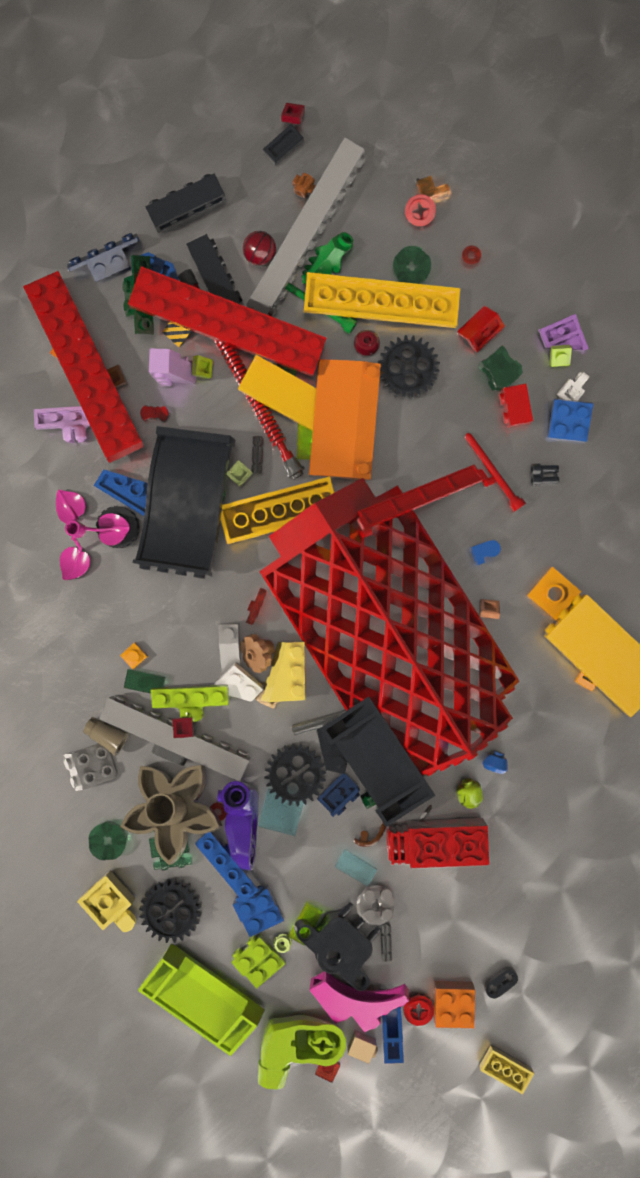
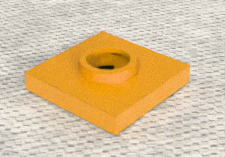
M551 567L526 596L557 621L558 615L571 605L573 599L581 591L554 567ZM552 587H558L562 591V596L557 601L551 600L548 596V591Z

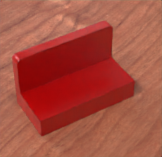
M483 306L457 332L468 341L475 352H479L505 325L498 313Z

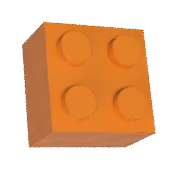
M434 981V1023L436 1028H474L475 988L473 982Z

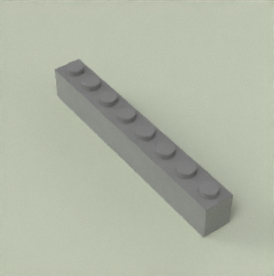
M118 695L108 698L100 715V720L237 781L241 780L250 760V757L247 756L248 753L239 749L234 751L230 749V745L224 742L216 743L212 741V737L206 734H202V736L196 734L194 729V737L173 738L172 719H162L159 713L144 711L141 705L126 703V699Z

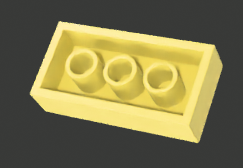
M492 1045L479 1065L482 1072L522 1095L534 1075L532 1068Z

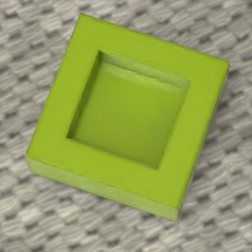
M571 345L551 346V367L570 366Z
M199 355L193 356L191 375L210 379L213 359Z

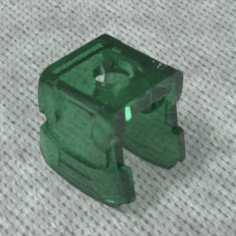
M503 345L477 365L480 371L486 374L492 391L496 390L497 392L515 382L523 373L522 365L509 356L508 351Z

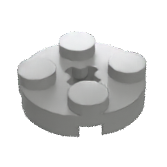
M371 885L366 887L362 894H359L356 903L357 912L366 923L382 925L393 917L395 904L392 892L389 889L379 885ZM375 900H377V902L379 903V907L376 911L375 908L372 907V903H375Z

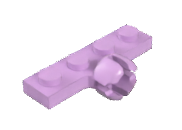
M81 406L34 409V426L36 430L60 428L63 430V439L68 443H75V439L78 440V443L86 440V429L90 427V424Z

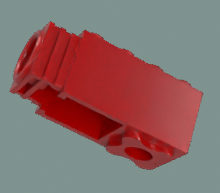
M483 818L406 821L407 825H402V827L398 825L392 827V825H389L387 830V852L391 865H394V863H398V865L405 863L409 864L410 868L489 865L488 825Z

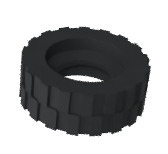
M122 506L108 507L98 516L97 519L99 521V518L105 514H117L126 519L130 525V529L124 539L117 545H108L109 547L126 548V546L132 545L137 540L136 538L140 533L139 519L130 509ZM97 521V522H96V527H97V528H100V527H99V524H98V521Z

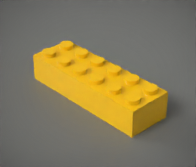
M330 476L222 505L221 522L227 544L230 545L274 533L315 502L334 493Z

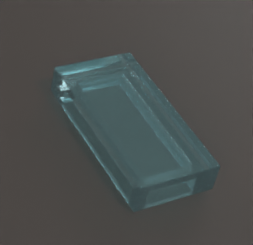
M345 849L335 864V868L367 887L377 872V868Z

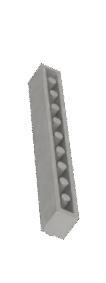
M344 137L247 302L248 308L272 317L275 315L278 309L277 303L279 300H283L287 294V284H292L295 281L297 269L305 264L307 252L313 250L317 242L315 240L317 235L322 234L327 224L325 222L327 218H331L336 211L335 205L337 201H341L345 196L346 190L344 189L347 184H352L356 176L355 171L357 167H362L366 159L364 157V148Z

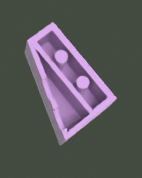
M150 348L149 373L161 386H172V383L196 384V376L191 375L193 360L189 361L188 357H183L182 359L181 354L171 349Z

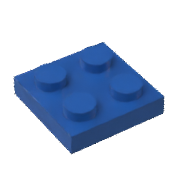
M554 398L548 438L587 442L593 403Z

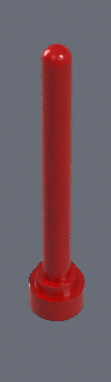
M467 433L465 439L510 500L509 507L513 512L517 511L526 502L523 498L514 494L473 435Z

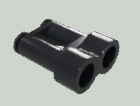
M531 464L532 487H538L543 484H559V477L557 475L559 473V465ZM543 473H553V477H543Z

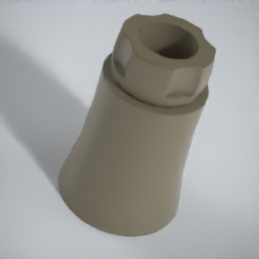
M91 717L83 730L84 734L90 736L92 740L102 745L114 756L121 751L129 736V732L113 727L95 717Z

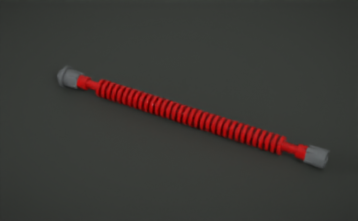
M187 269L178 275L181 282L199 288V283L191 269ZM214 340L217 347L220 348L219 351L222 353L224 360L227 361L226 363L229 365L232 374H234L233 376L237 378V383L240 385L248 370L245 368V364H242L243 361L238 352L235 351L236 348ZM247 395L246 399L251 404V408H254V413L257 412L255 415L261 421L260 424L264 425L265 433L268 434V438H271V443L274 442L272 444L273 447L278 446L282 453L281 457L288 472L287 476L289 478L293 477V479L302 476L305 467L301 466L291 450L287 449L284 443L287 439L283 437V433H280L282 430L276 424L277 421L273 420L274 416L269 411V407Z

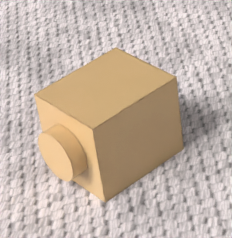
M354 1030L347 1050L349 1056L369 1064L371 1058L376 1057L378 1047L376 1046L375 1038Z

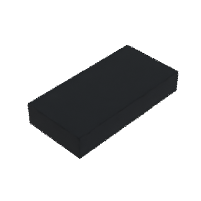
M290 124L263 148V152L276 166L304 141V137Z

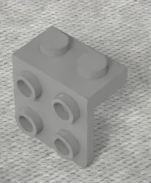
M99 743L79 751L64 754V765L70 771V783L76 791L88 789L114 779L117 776L110 752Z

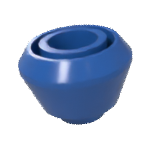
M493 751V753H489L482 764L487 770L504 774L508 771L507 758L504 757V753Z

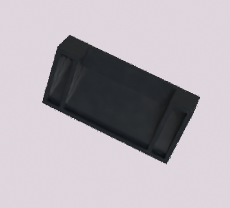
M369 696L337 715L320 728L330 744L335 743L377 805L375 811L386 827L436 796Z

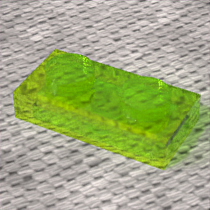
M306 901L296 921L306 919L316 926L323 910ZM293 925L288 937L304 945L297 938ZM308 927L301 928L299 933L307 932Z

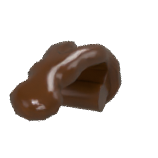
M382 822L378 834L371 841H368L369 833L362 831L361 839L358 840L355 837L353 842L361 847H371L381 839L386 826Z

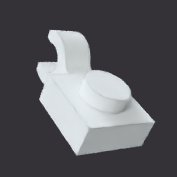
M580 372L574 381L568 379L557 395L564 400L578 401L585 392L581 387L588 380L589 376L585 372Z

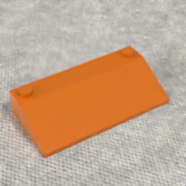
M319 359L309 475L330 476L331 478L359 480L361 478H364L365 481L371 480L381 364L365 361Z

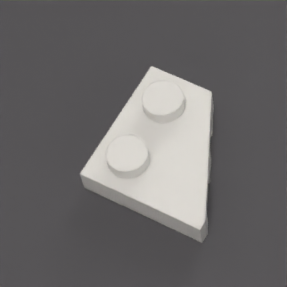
M236 662L213 684L228 685L229 696L250 702L264 689L263 684Z

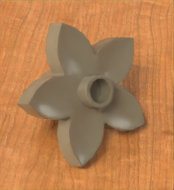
M140 766L138 786L146 803L132 808L124 817L120 827L135 834L155 832V845L159 855L168 865L174 864L186 848L187 832L206 834L223 826L219 816L211 807L197 801L203 794L206 786L205 766L188 767L179 772L173 781L162 770Z

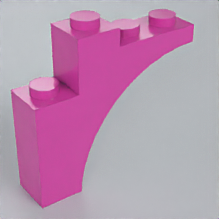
M325 971L311 978V993L334 1023L337 1024L345 1021L352 1016L364 1032L378 1027L381 1024L382 1015H387L391 1010L404 1006L409 1001V988L406 984L387 990L358 991Z

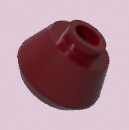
M362 330L356 335L354 347L359 354L370 356L379 349L380 339L374 331Z

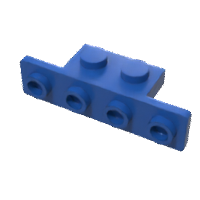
M212 832L204 834L196 841L195 845L243 902H246L258 892L257 886L247 876L248 870L240 869L232 860L229 844H226L224 841L220 843Z

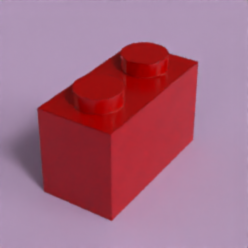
M527 384L504 387L499 394L500 405L504 406L505 411L502 413L504 424H507L508 428L531 424L533 416Z

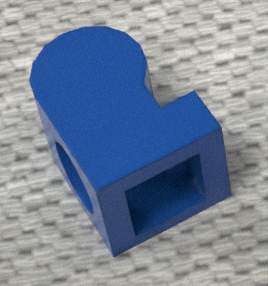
M491 540L470 547L475 565L485 563L484 557L497 556L501 551L500 544L497 541Z

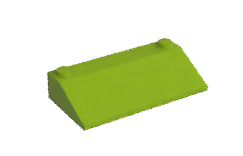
M172 943L138 989L140 993L229 1056L256 1029L265 1011L260 1005Z

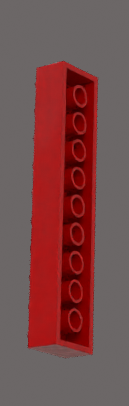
M142 266L128 302L130 308L253 355H258L261 358L311 377L315 372L327 339L324 336Z
M59 271L23 286L107 461L111 463L143 448V443Z

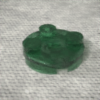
M417 246L403 248L393 261V273L398 282L421 284L426 281L431 271L429 255ZM410 262H413L414 265H417V268H414V271H410V269L407 268Z
M105 821L96 825L90 832L88 837L89 850L99 860H114L124 852L128 837L119 824ZM103 837H110L112 845H104L105 840Z

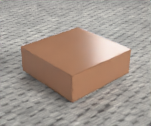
M480 599V617L499 619V601Z

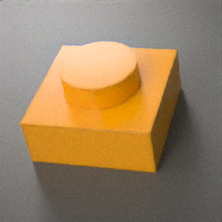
M136 642L120 655L132 669H135L148 657Z

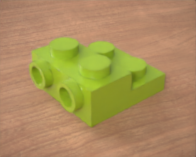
M262 933L257 937L253 935L246 942L247 945L243 949L239 947L232 954L231 963L243 977L246 976L256 989L286 963Z

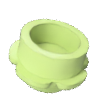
M279 934L273 940L275 950L280 953L288 952L291 948L290 945H292L291 938L287 937L286 934Z

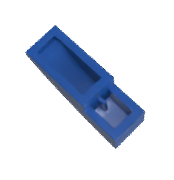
M397 1007L387 1015H382L384 1064L404 1063L401 1007Z

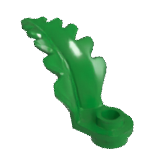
M342 232L333 237L328 244L316 247L315 253L317 256L309 257L308 260L312 265H305L304 268L307 270L302 271L304 274L301 276L303 278L302 282L306 284L307 272L332 275V271L339 273L341 271L342 256L353 247L354 240L352 236Z

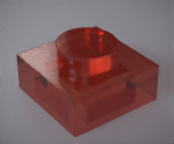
M340 1062L330 1066L318 1065L315 1075L333 1083L340 1068Z

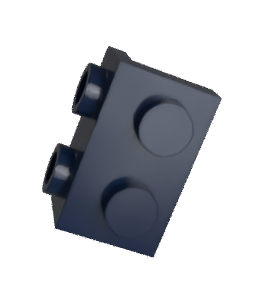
M345 772V774L339 775L317 797V800L330 812L332 817L336 814L339 816L345 811V805L349 801L354 802L360 796L358 793L360 787Z

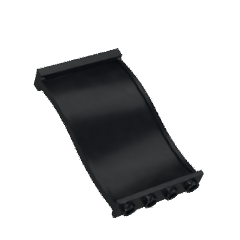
M157 426V438L148 477L143 528L137 555L132 563L139 565V569L150 570V567L157 568V572L168 573L169 570H173L176 575L187 576V573H192L195 578L205 579V576H212L211 570L219 536L226 474L232 447H235L236 440L230 435Z

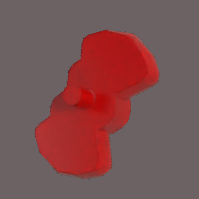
M144 405L141 408L140 416L143 421L152 418L165 422L168 419L169 412L166 406L153 407Z

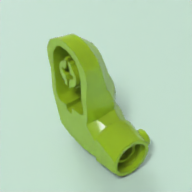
M295 1015L284 1018H272L264 1031L261 1043L260 1060L258 1061V1084L266 1089L278 1090L284 1088L291 1062L300 1064L311 1063L321 1066L336 1064L343 1057L346 1049V1038L342 1030L331 1022L311 1016Z

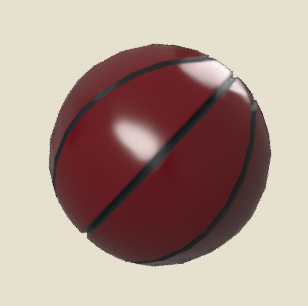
M254 231L243 242V255L252 265L264 266L270 263L276 254V243L273 237L265 231Z

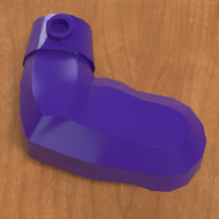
M233 781L226 784L223 790H218L217 800L218 802H223L224 810L227 814L225 832L231 858L240 869L252 870L256 857L259 797L257 791L251 785L242 781Z

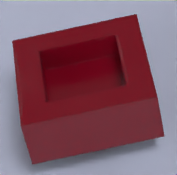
M286 103L281 114V122L300 124L305 113V105Z
M193 717L172 719L173 738L194 737Z

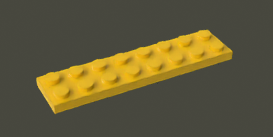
M307 272L304 313L456 328L460 288Z

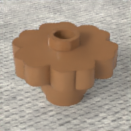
M257 634L245 636L244 640L240 643V650L243 653V660L247 667H252L255 673L267 670V667L271 665V656L275 653L274 644L270 640L259 639Z

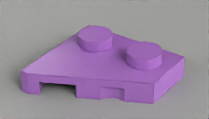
M576 314L538 330L545 348L557 345H571L573 350L589 349Z

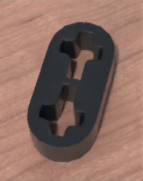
M505 967L488 979L484 985L486 994L490 998L496 999L515 986L518 981L516 971L511 967ZM507 973L512 975V980L506 979L505 975ZM491 985L497 988L496 992L490 989Z

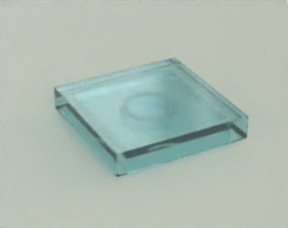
M268 789L258 827L295 836L304 804L303 801L299 802V807H297L295 801L292 802L291 806H289L288 800L282 804V797L275 800L277 793L270 794L271 789Z

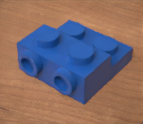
M263 885L257 886L258 892L246 902H243L239 896H236L233 902V907L240 922H243L249 937L284 921V917L269 885L264 887Z

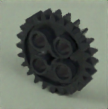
M405 335L404 341L397 337L396 344L390 341L391 348L384 347L386 353H380V357L384 360H378V363L381 364L380 372L383 373L380 376V380H386L383 386H390L388 392L394 389L396 390L395 396L401 392L402 398L409 394L412 399L414 393L420 397L421 390L427 393L426 386L433 387L431 380L437 381V377L433 374L440 372L439 369L435 368L440 365V362L434 361L438 354L432 355L435 348L428 349L429 342L423 345L422 338L417 342L415 341V335L412 336L411 340H408L407 335ZM408 349L412 352V356L406 358L402 355V351ZM395 356H398L403 362L397 360ZM423 361L427 364V368L421 370L417 367V363ZM397 364L400 367V371L394 373L390 370V366ZM412 364L411 369L405 370L406 365ZM416 373L422 375V378H419ZM411 376L415 379V383L408 385L405 382V378Z
M294 743L291 749L284 745L283 752L277 749L279 755L272 754L271 756L274 761H267L271 767L265 768L269 775L264 776V779L270 780L266 787L272 786L269 793L276 792L275 800L282 797L281 803L283 804L288 800L289 806L292 805L293 801L296 802L297 807H299L300 801L307 805V798L314 801L312 795L319 796L320 794L317 789L324 788L320 782L326 781L325 778L321 777V775L326 774V771L320 769L325 764L318 763L321 756L315 758L316 751L314 750L309 753V746L302 750V744L299 745L298 749H295ZM295 756L303 758V764L299 767L294 766L292 763ZM305 765H310L308 769L299 774L298 780L293 778L285 785H281V782L292 775V770L297 772ZM280 767H284L288 771L287 776L284 778L279 777L276 773ZM306 772L314 774L312 782L304 781L303 776ZM289 784H297L298 791L293 794L290 793L287 789Z
M166 879L164 885L159 881L157 888L152 885L150 887L151 892L146 891L144 895L147 898H142L141 903L144 905H141L139 910L144 912L140 914L139 918H145L141 925H148L146 932L152 930V938L157 934L159 935L158 941L164 937L166 943H168L170 938L176 943L177 937L183 941L184 934L189 937L191 935L190 930H196L195 924L200 922V919L197 917H200L202 912L197 910L201 908L202 904H196L199 901V897H193L195 890L188 891L189 884L184 888L182 887L183 881L176 885L175 879H173L171 884ZM174 894L177 900L170 901L167 895ZM181 900L184 901V903L175 908L174 912L167 914L160 922L157 921V919L166 914L167 910L173 909ZM154 906L160 907L161 910H162V912H161V913H156V912H154L153 907H154ZM186 909L189 915L183 916L179 910ZM171 921L174 927L168 928L165 922Z

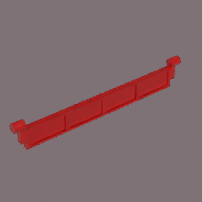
M475 464L386 499L357 512L360 517L357 522L362 528L359 534L361 538L372 535L371 527L482 481L484 486L488 487L495 484L494 477L488 478L482 468L478 470Z

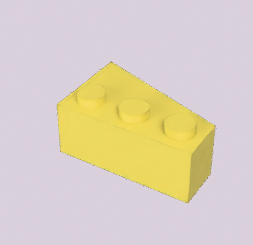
M278 642L271 664L272 669L269 677H267L265 693L262 695L261 700L266 702L305 700L304 642Z

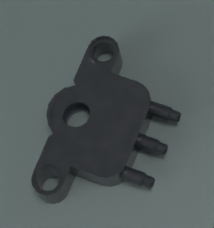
M351 902L345 905L340 912L327 914L316 927L306 919L296 921L294 931L297 938L314 952L318 965L323 971L329 974L339 973L343 979L358 991L368 988L370 980L362 966L372 954L373 947L371 943L381 932L378 926L368 936L359 929L365 923L362 917H359L354 924L346 918L354 907ZM308 927L307 932L299 933L301 928ZM330 951H337V955L334 958H326ZM359 976H363V979L361 981L356 982V979Z

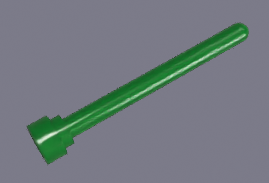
M288 283L286 290L305 301V292ZM327 315L340 323L343 331L348 334L352 333L358 322L352 317L345 318L343 316Z

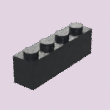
M215 173L202 176L195 183L185 184L178 191H170L166 194V197L154 199L145 207L157 232L160 233L226 201V197Z
M205 234L187 243L188 250L209 293L240 304L243 299L239 291H234L232 284L235 283L231 274H226L224 270L226 264L222 256L218 257L215 252L218 248L214 239H209L208 235Z

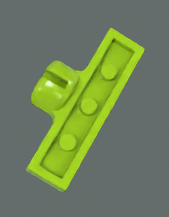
M228 685L152 688V708H178L180 718L193 717V722H198L203 717V707L229 705Z

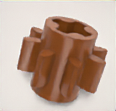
M303 173L301 176L297 174L292 181L293 191L302 198H305L307 194L310 196L316 187L314 185L315 179L307 173Z

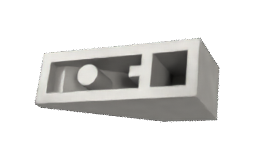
M240 623L218 625L222 675L235 662L241 666Z

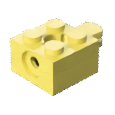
M111 870L77 901L102 930L114 922L121 931L128 932L136 924L137 919L135 915L128 909L136 898Z

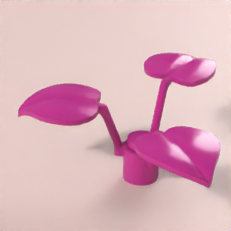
M58 490L56 495L57 515L62 522L66 523L65 532L67 535L72 536L71 540L78 547V549L68 547L60 556L62 579L72 580L82 576L90 566V556L82 552V547L77 538L83 537L86 531L100 532V540L106 545L113 546L119 544L124 539L130 529V525L123 517L109 513L99 518L98 524L100 528L85 527L83 523L78 522V516L83 515L86 509L84 498L75 492Z

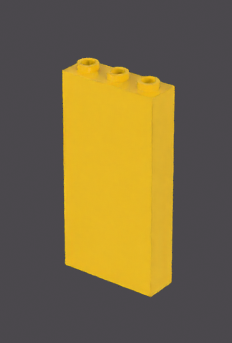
M579 594L571 602L573 605L568 610L564 609L558 615L560 619L555 624L552 622L544 630L546 633L543 636L627 716L632 717L640 709V644L587 594L582 596Z

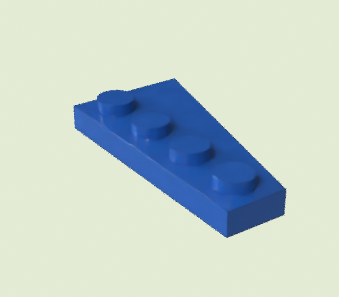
M103 469L94 486L139 514L145 515L148 483Z

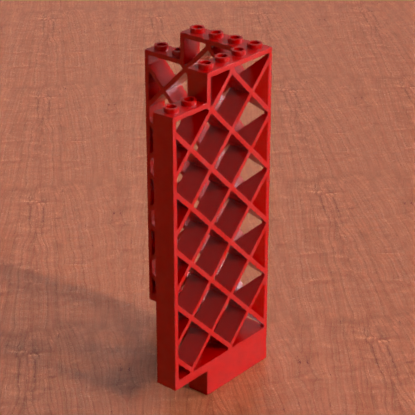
M361 478L315 502L272 533L269 538L281 557L259 572L344 709H349L369 696L389 726L391 715L406 722V734L391 726L390 728L421 774L430 776L438 769L443 771L450 767L451 764L456 766L462 763L464 759L472 760L478 755L477 751H481L488 746L487 742L499 736L498 732L508 728V723L513 717L502 700L506 698L505 695L515 690L514 686L520 681L414 510L396 517L403 525L404 533L392 528L393 519L371 527L372 535L377 537L376 550L364 545V538H361L359 534L362 528L357 522L358 518H360L357 512L399 495L402 491L397 485L375 497L364 478ZM349 523V538L337 533L336 530ZM329 534L332 535L331 550L316 544ZM392 544L403 549V562L392 557ZM300 554H302L301 569L288 563ZM418 556L423 558L428 565L429 574L418 569ZM317 561L330 566L329 581L316 576ZM363 561L376 567L375 580L363 575ZM344 572L358 577V593L343 587ZM391 574L403 578L402 592L391 588ZM289 580L301 585L300 598L294 596L289 589ZM418 586L428 589V603L418 599ZM315 591L328 596L327 610L314 605ZM444 597L448 598L454 607V615L444 611ZM342 603L356 608V622L342 617ZM390 604L402 608L401 623L390 619ZM370 615L386 622L385 635L369 629ZM417 616L428 619V634L417 630ZM314 621L326 626V639L317 634L313 627ZM444 627L454 630V645L444 641ZM340 632L354 638L353 651L340 646ZM470 638H473L479 647V656L470 652ZM368 645L383 651L382 664L367 658ZM417 646L428 650V666L417 662ZM396 657L413 665L411 677L395 670ZM444 657L454 661V677L444 673ZM338 662L352 667L351 679L342 674L338 667ZM470 668L479 671V687L470 683ZM366 674L380 680V692L365 686ZM495 678L499 679L500 683L502 684V686L497 691ZM394 687L410 694L408 706L393 699ZM444 688L454 692V709L444 706ZM470 698L479 702L480 719L471 716ZM423 700L439 707L438 720L421 712ZM419 729L436 737L435 748L418 740ZM471 731H474L481 736L471 744ZM449 743L463 749L449 756L447 754Z

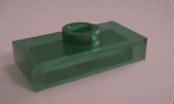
M127 669L124 688L151 694L152 688L164 687L166 677Z

